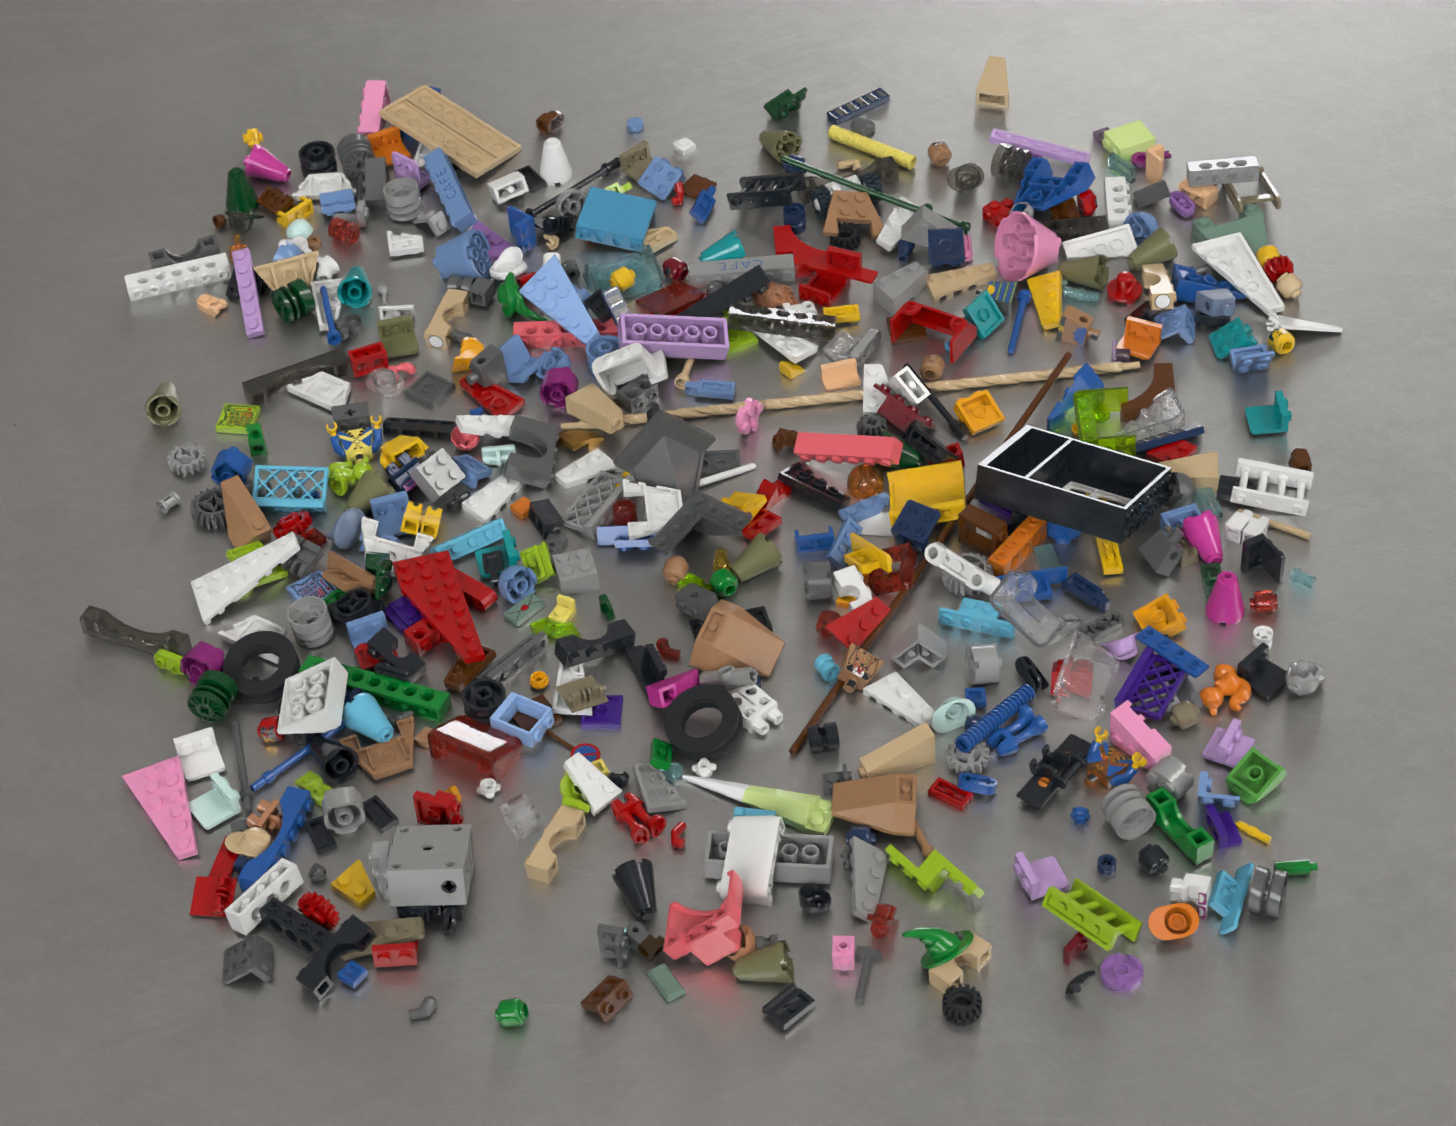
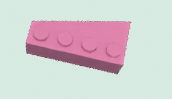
M366 80V87H363L364 100H361L362 113L359 114L360 126L357 128L358 134L366 136L385 129L384 124H386L387 120L379 116V110L391 104L386 80Z

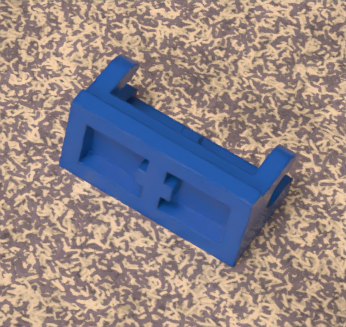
M828 526V533L799 536L798 530H794L797 554L830 550L834 542L832 526Z

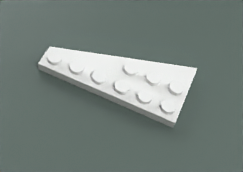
M293 532L191 581L195 598L206 626L212 622L210 619L218 613L221 615L226 611L224 608L231 602H237L259 584L258 580L264 575H270L276 565L279 563L283 564L300 550L299 543Z

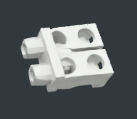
M757 685L743 686L738 690V693L732 694L742 714V727L747 729L750 734L757 732L763 736L769 730L768 722L771 721L775 725L782 722L783 714L778 709V702L774 699L772 700Z

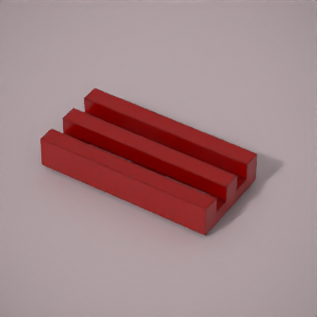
M938 777L928 789V795L961 811L965 809V805L969 804V800L972 801L974 798V793L964 791L941 777Z

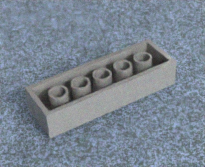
M708 830L704 857L705 878L722 879L730 832ZM784 833V836H780L781 843L778 845L773 882L831 884L834 836Z

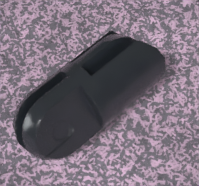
M1028 656L1016 659V671L1025 684L1030 685L1035 692L1049 687L1046 678Z
M459 905L444 906L442 927L444 932L447 931L450 921H452L450 933L455 932L458 921L462 920L467 905H461V908Z

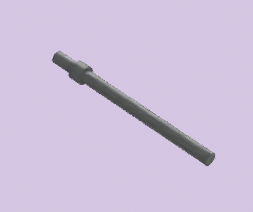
M233 721L232 731L241 787L239 795L240 800L243 802L244 812L249 813L252 811V792L248 785L240 724L238 721Z

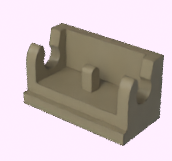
M1178 524L1176 528L1181 530V526ZM1171 526L1165 527V531L1171 533ZM1182 537L1179 543L1184 549V554L1178 561L1181 567L1199 561L1196 547L1191 548L1186 539Z

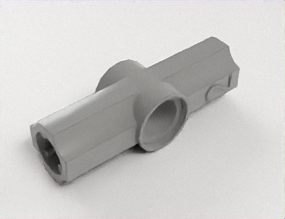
M727 665L719 670L703 671L700 674V685H715L726 691H732L739 686L755 685L758 673L756 668H734L733 665Z

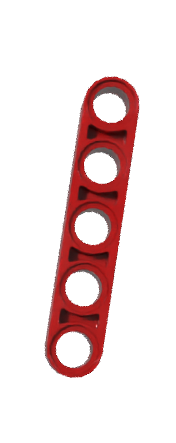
M455 568L468 605L480 612H485L498 600V596L493 589Z

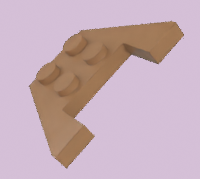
M834 190L828 207L822 236L837 237L839 233L837 222L869 224L871 239L877 240L884 225L867 192Z
M413 716L396 721L401 736L392 738L385 743H377L361 748L356 734L338 739L340 744L351 747L357 752L359 756L357 764L374 780L413 768L415 732Z

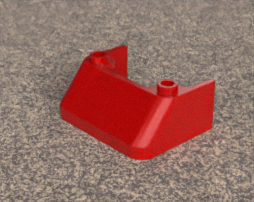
M908 301L903 304L890 319L891 342L893 343L912 322L953 336L950 339V363L953 364L977 336L976 326L966 319L914 301Z

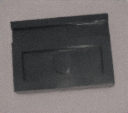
M1220 475L1216 499L1230 501L1233 486L1239 487L1240 478ZM1248 479L1247 489L1257 490L1258 480Z
M792 983L764 1005L762 1013L767 1014L769 1019L783 1030H786L815 1007L816 1001L801 988H797L795 983Z

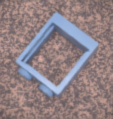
M511 692L490 717L492 732L533 748L542 739L547 729L552 727L554 717L551 707ZM517 711L538 719V722L530 731L508 723Z

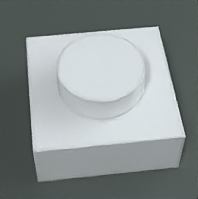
M684 137L673 143V149L682 156H685L696 150V144L687 137Z

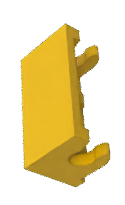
M301 196L299 199L303 202L299 203V205L286 213L282 211L276 212L280 216L276 218L277 223L287 228L296 219L308 218L314 214L312 200Z

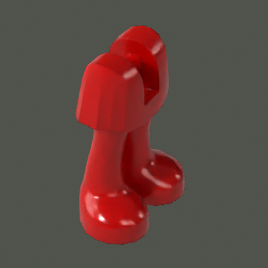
M631 792L624 794L626 802L624 804L618 798L611 801L610 805L617 821L620 823L626 822L631 829L630 836L637 844L647 843L650 840V835L653 838L658 837L666 827V819L659 814L651 817L644 809V802ZM637 816L644 825L639 824L634 817Z

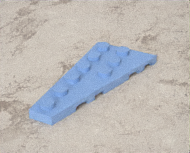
M554 254L519 290V293L587 346L588 342L600 336V333L560 261Z

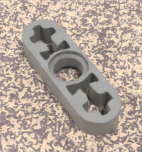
M871 328L853 349L849 359L855 358L857 367L863 364L879 344L881 331Z

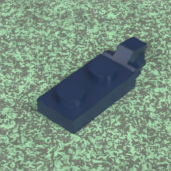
M1074 572L1061 582L1062 588L1092 607L1097 606L1103 612L1110 609V599L1106 598L1103 589L1078 573Z

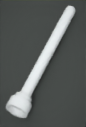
M749 463L700 479L699 487L755 470L756 464Z

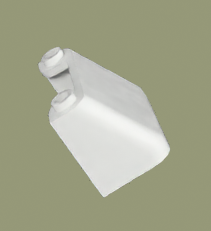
M734 816L733 820H729L728 832H730L723 874L722 879L717 882L716 889L717 893H720L721 900L727 898L730 878L727 872L733 869L743 883V903L771 907L773 896L770 894L771 887L773 888L772 879L778 845L781 843L780 836H784L785 831L782 817Z

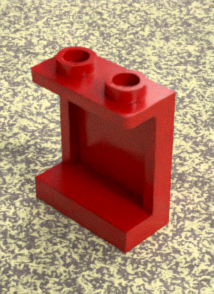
M817 271L806 285L799 284V298L811 301L825 308L831 307L851 285L850 279Z

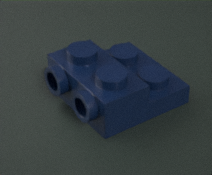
M963 227L928 229L929 265H932V267H942L943 264L960 266V263H964Z

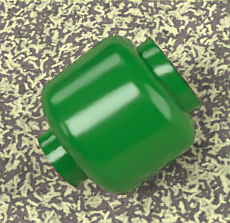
M722 568L712 574L710 586L719 596L727 597L736 592L738 580L730 570Z
M520 998L502 1000L498 1005V1009L495 1010L496 1020L505 1028L521 1026L529 1017L528 1006Z

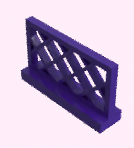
M1145 647L1114 699L1115 709L1127 700L1130 703L1139 701L1141 706L1130 707L1137 715L1142 714L1144 717L1160 721L1188 673L1183 670L1174 673L1172 669L1177 668L1176 665L1161 655L1154 654L1153 648ZM1155 662L1165 664L1164 666L1155 668L1154 666ZM1167 670L1169 671L1170 675L1161 677L1159 674ZM1151 675L1157 677V679L1147 681L1146 678ZM1174 679L1175 684L1166 686L1164 683ZM1161 684L1163 688L1153 690L1151 686ZM1144 688L1149 690V692L1141 695L1138 692ZM1163 693H1166V694H1167V697H1166V698H1163V699H1158V698H1157V695H1160V694H1163ZM1150 697H1153L1155 700L1147 704L1143 701ZM1156 706L1160 709L1158 713L1149 711L1150 708Z

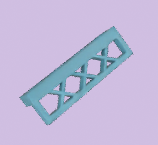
M497 518L429 549L431 554L448 550L453 561L502 539V531L507 530L503 519Z

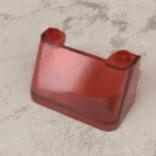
M458 715L434 727L427 735L432 758L439 761L442 757H447L451 753L478 765L479 772L482 774L486 772L490 778L495 780L496 784H500L524 755L523 745L519 738L484 725L466 715Z

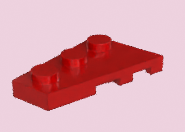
M875 597L827 624L824 628L846 649L851 643L859 647L891 609L878 597Z

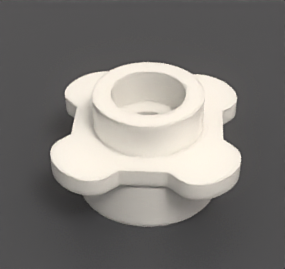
M701 758L698 764L692 766V771L696 772L698 777L709 778L713 771L716 770V764H711L706 758Z
M485 778L480 782V787L476 791L478 794H483L486 798L491 799L496 791L501 789V786L498 783L496 784L494 779Z

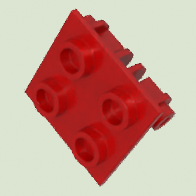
M222 872L218 877L196 876L190 916L227 917L224 910L234 901L237 878H230L229 874Z

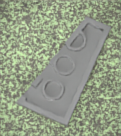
M853 836L850 839V846L852 847L850 863L853 866V871L851 872V881H853V889L851 890L852 914L871 923L875 919L889 854Z

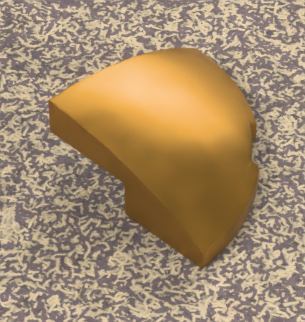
M573 429L557 433L559 435L558 443L562 447L568 446L572 451L584 445L591 448L604 441L601 435L589 430Z

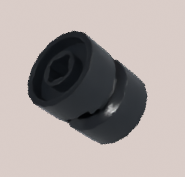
M836 722L824 723L823 727H820V725L807 726L811 752L821 751L824 747L828 749L840 748Z

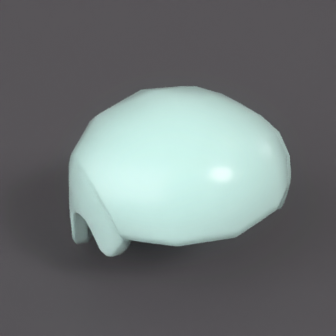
M296 219L288 225L286 236L288 239H293L301 235L306 239L312 234L313 227L305 219Z

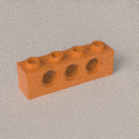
M1028 516L988 558V565H992L994 576L1013 574L1047 538V521Z

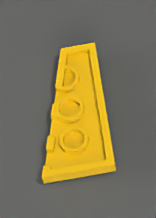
M1060 270L1026 279L1044 330L1059 327L1062 317V274Z

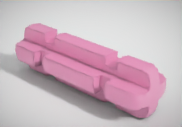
M964 235V261L971 262L973 260L970 235Z

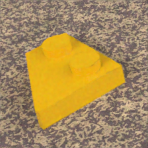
M359 859L330 884L333 891L361 909L376 896L375 890Z

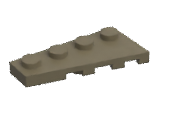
M422 917L364 922L371 927L377 937L363 952L351 951L343 954L342 958L344 961L372 954V945L409 943L425 938L424 921Z

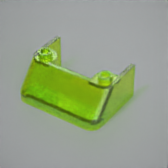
M1128 386L1078 390L1073 394L1078 440L1114 451L1121 450L1125 454L1136 457L1135 434L1098 437L1096 423L1108 421L1110 419V412H1119L1121 403L1128 402Z

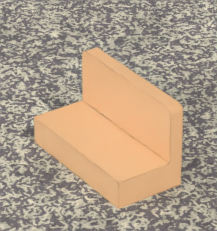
M1162 144L1155 145L1146 150L1145 177L1154 184L1161 181V175L1163 174L1164 146Z
M855 358L820 365V377L826 392L861 385V380L857 374Z

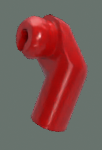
M682 182L674 183L676 197L671 199L673 206L682 205L684 199Z
M683 821L678 822L671 830V845L675 849H683L685 847L684 843L686 841L681 838V834L686 830L687 825Z

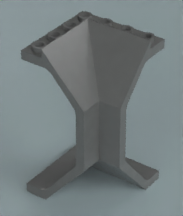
M659 409L613 460L616 467L634 476L638 483H646V486L655 488L658 485L681 490L683 506L653 538L648 539L649 545L664 551L665 556H667L693 530L707 536H743L741 530L753 519L750 512L746 513L698 490L706 450L716 440L714 435Z

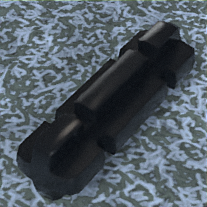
M382 662L375 665L374 671L382 675L383 673L385 676L394 679L399 678V680L404 682L411 679V672L408 670H402V668L392 665L387 666Z

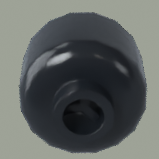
M1148 844L1138 853V863L1149 875H1162L1169 868L1167 864L1170 858L1157 844Z

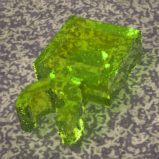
M688 573L685 580H681L677 584L679 590L693 583L713 592L710 584H705L704 579Z

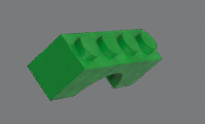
M1164 787L1146 795V800L1156 813L1155 822L1195 865L1213 856L1214 839L1202 826L1194 829L1184 820L1178 809L1176 799Z

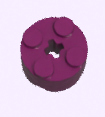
M569 367L547 370L540 388L539 395L541 400L546 405H553L555 409H566L565 397L578 390V378Z
M200 641L180 660L181 671L183 674L187 673L190 677L188 680L196 686L201 674L207 670H216L224 673V652L218 647L215 648L204 641Z

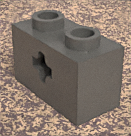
M367 401L331 407L333 421L337 424L336 434L338 432L371 427Z
M693 583L688 584L674 594L676 607L679 611L702 621L706 620L711 608L718 603L716 593Z

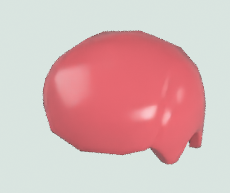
M457 426L451 432V440L457 449L470 451L478 445L480 435L461 433Z

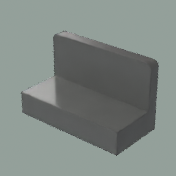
M1165 180L1133 192L1139 209L1171 196Z

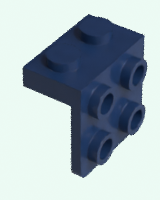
M908 500L890 530L895 539L894 541L901 546H910L916 552H925L926 547L930 545L928 538L941 514L938 510L913 500Z

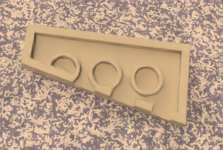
M992 262L933 273L927 275V288L935 303L940 301L939 298L943 296L948 298L953 296L956 291H966L972 285L979 286L997 279V272Z

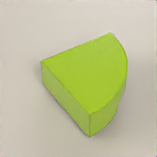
M563 796L561 802L563 805L582 810L584 813H589L591 807L581 800Z

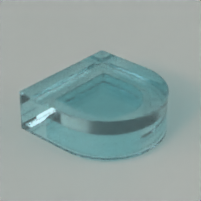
M671 763L668 771L661 769V772L666 776V781L673 786L682 780V775H684L683 767L678 763Z

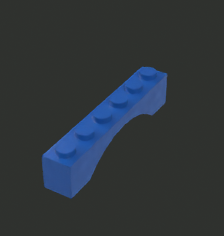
M287 786L280 799L283 813L280 832L274 842L263 853L246 862L238 877L241 891L245 892L281 858L284 859L288 856L292 843L296 841L300 828L304 826L308 813L313 809L314 801L310 791Z

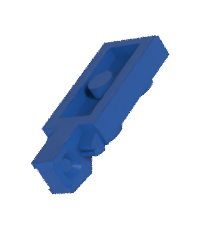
M713 185L699 193L689 212L700 224L706 221L716 202L713 195L717 189Z

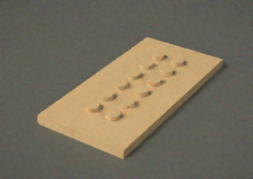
M426 84L379 110V116L434 151L440 147L446 153L451 163L474 178L480 177L521 152V145Z

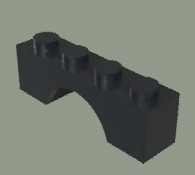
M625 619L608 623L606 634L598 639H582L574 634L556 639L554 654L566 669L624 651L626 647L634 646L636 632Z
M352 914L343 922L340 929L328 939L324 947L314 955L308 965L301 969L295 979L302 988L320 1001L334 985L331 978V970L336 960L343 954L351 951L363 952L377 937L370 926Z

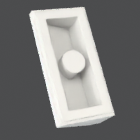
M414 305L378 307L380 320L411 314L412 320H416Z

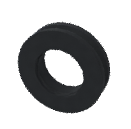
M258 631L240 638L231 646L224 659L223 672L238 685V698L249 703L260 704L281 698L283 696L285 679L298 674L301 666L297 652L287 637L273 631ZM274 654L280 658V667L267 679L260 681L250 680L243 675L244 667L255 656Z
M699 685L683 691L671 702L664 718L665 733L674 749L683 757L700 761L701 758L711 760L726 753L738 740L743 726L742 714L733 696L725 689L715 685ZM715 708L722 713L720 725L710 735L698 738L691 737L685 733L687 720L697 710Z

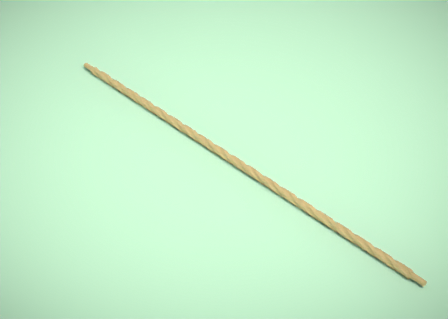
M1140 361L1126 363L1109 362L1090 366L1099 375L1140 368ZM1083 365L1064 368L1057 379L1074 377ZM1055 368L957 380L933 381L925 384L932 392L970 387H987L998 384L1007 385L1026 381L1035 382L1047 380ZM863 389L760 400L759 403L763 404L762 411L848 402L857 399L863 400ZM737 402L663 411L679 419L737 414L739 408H744L746 403ZM647 414L623 415L624 426L647 423ZM580 419L578 422L561 423V430L597 429V427Z

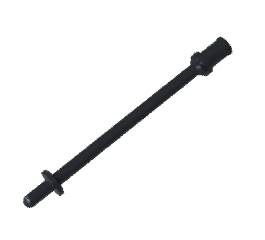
M616 157L608 163H603L600 170L568 189L579 190L603 175H611L614 170L621 167L620 159ZM560 194L533 210L531 208L525 209V213L535 218L536 215L555 205Z

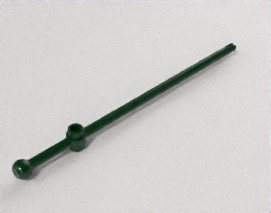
M782 156L780 159L785 164L859 192H867L870 196L912 212H916L920 208L792 158ZM924 204L925 207L929 208L930 210H933V207L930 204ZM940 215L954 225L963 227L964 234L969 233L971 224L968 221L958 222Z

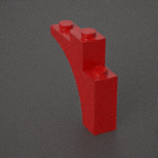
M790 225L773 226L775 255L793 254L795 278L813 277L812 272L817 271L808 269L807 264L813 256L827 259V251L811 247L799 240L793 233Z

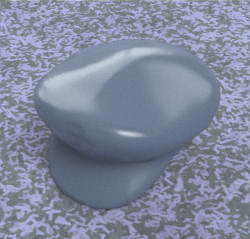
M358 508L345 510L334 523L333 529L326 535L327 539L333 540L340 549L347 550L355 546L362 533L361 520L362 517H365L362 510Z

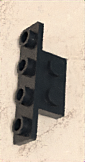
M653 643L645 644V647L643 645L626 647L625 652L647 694L646 686L664 680L665 676H667V667L663 664L660 653L656 651Z

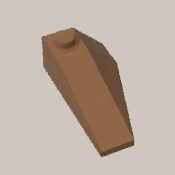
M236 475L222 481L221 490L228 537L233 547L237 548L256 541L263 542L270 539L272 529L239 476Z

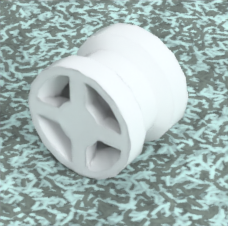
M1265 625L1257 626L1253 631L1254 638L1252 643L1254 648H1257L1263 642L1270 649L1273 643V630Z

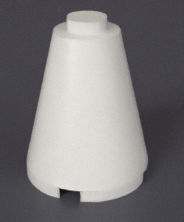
M556 138L547 139L543 145L539 176L546 182V185L555 186V183L562 185L572 178V168L560 140Z

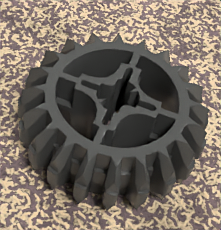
M221 486L219 488L213 487V489L207 488L204 492L200 491V494L195 495V499L191 500L190 512L192 519L197 525H201L202 528L208 527L209 530L212 528L218 529L221 526L225 528L227 524Z

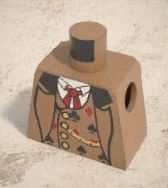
M851 643L843 654L838 678L845 682L843 689L848 693H853L855 688L862 691L883 665L884 661Z

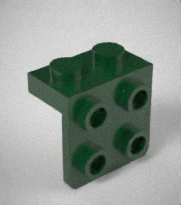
M804 87L794 95L787 89L765 103L763 108L775 121L781 118L785 119L790 112H795L802 106L801 102L806 98L805 94L808 89Z

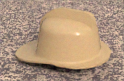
M251 827L243 832H233L225 839V846L228 850L253 858L263 853L272 843L270 842L271 836L259 827Z

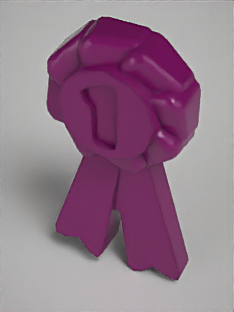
M1169 150L1164 151V159L1172 158ZM1146 152L1132 154L1131 163L1135 167L1145 168Z

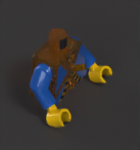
M1097 726L1094 730V734L1097 736L1096 740L1092 741L1085 760L1087 777L1084 778L1086 786L1093 788L1098 784L1104 789L1110 790L1122 784H1129L1138 772L1137 768L1144 767L1147 764L1146 758H1141L1142 754L1135 752L1132 755V760H1130L1108 743L1104 742L1102 744L1101 741L1107 739L1109 733L1105 729L1104 733L1099 735L1101 727Z

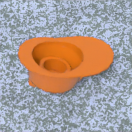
M1186 903L1158 907L1153 910L1148 919V927L1151 933L1161 940L1187 937L1192 935L1199 925L1197 911Z

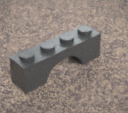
M215 234L198 239L196 246L186 254L175 255L168 252L165 248L148 252L152 269L221 253Z

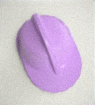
M1139 632L1123 639L1103 642L1094 646L1105 645L1112 657L1125 660L1138 654L1136 635Z

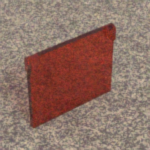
M675 280L670 285L635 300V302L656 315H670L697 303L708 296V294L681 280Z

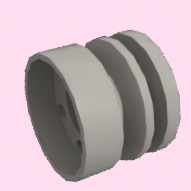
M407 177L396 178L386 183L383 187V194L387 203L386 207L391 219L401 222L415 219L416 215L423 211L416 180Z
M305 596L297 599L290 605L287 617L295 640L300 646L315 648L330 640L334 633V627L324 600L316 596Z
M1131 783L1122 784L1109 791L1100 805V810L1111 823L1118 836L1124 840L1141 836L1151 828L1156 819V813L1145 800L1137 786Z

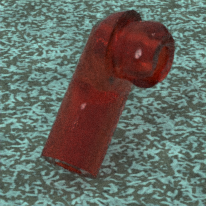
M666 638L657 640L656 647L661 656L679 660L680 650L670 648L669 641Z

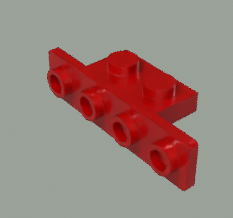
M834 246L827 248V259L813 256L807 264V268L868 284H872L878 276V271L862 267V253Z

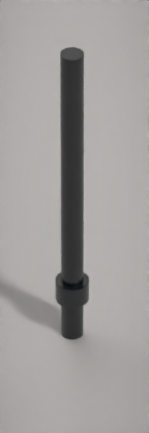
M906 363L903 368L908 366L930 392L927 398L949 423V428L956 432L962 440H966L968 435L961 428V423L952 417L909 363Z

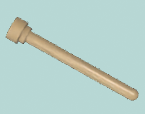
M687 358L682 373L676 376L674 385L678 389H685L686 381L690 382L688 375L695 359Z

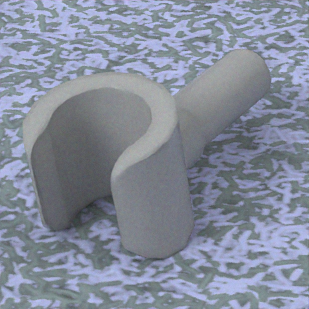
M379 284L377 294L382 295V305L386 306V297L389 294L387 285Z

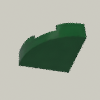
M605 593L600 595L599 605L601 612L607 620L615 619V614Z

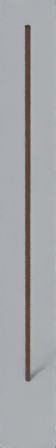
M1066 352L1003 444L1026 424L1071 359L1072 354L1070 352ZM975 484L966 495L967 506L974 498ZM958 520L948 521L934 542L943 543ZM925 555L890 604L889 608L891 611L871 632L860 648L865 651L869 650L929 562L926 560ZM837 680L789 749L790 754L796 755L808 737L807 726L816 725L844 686V681Z

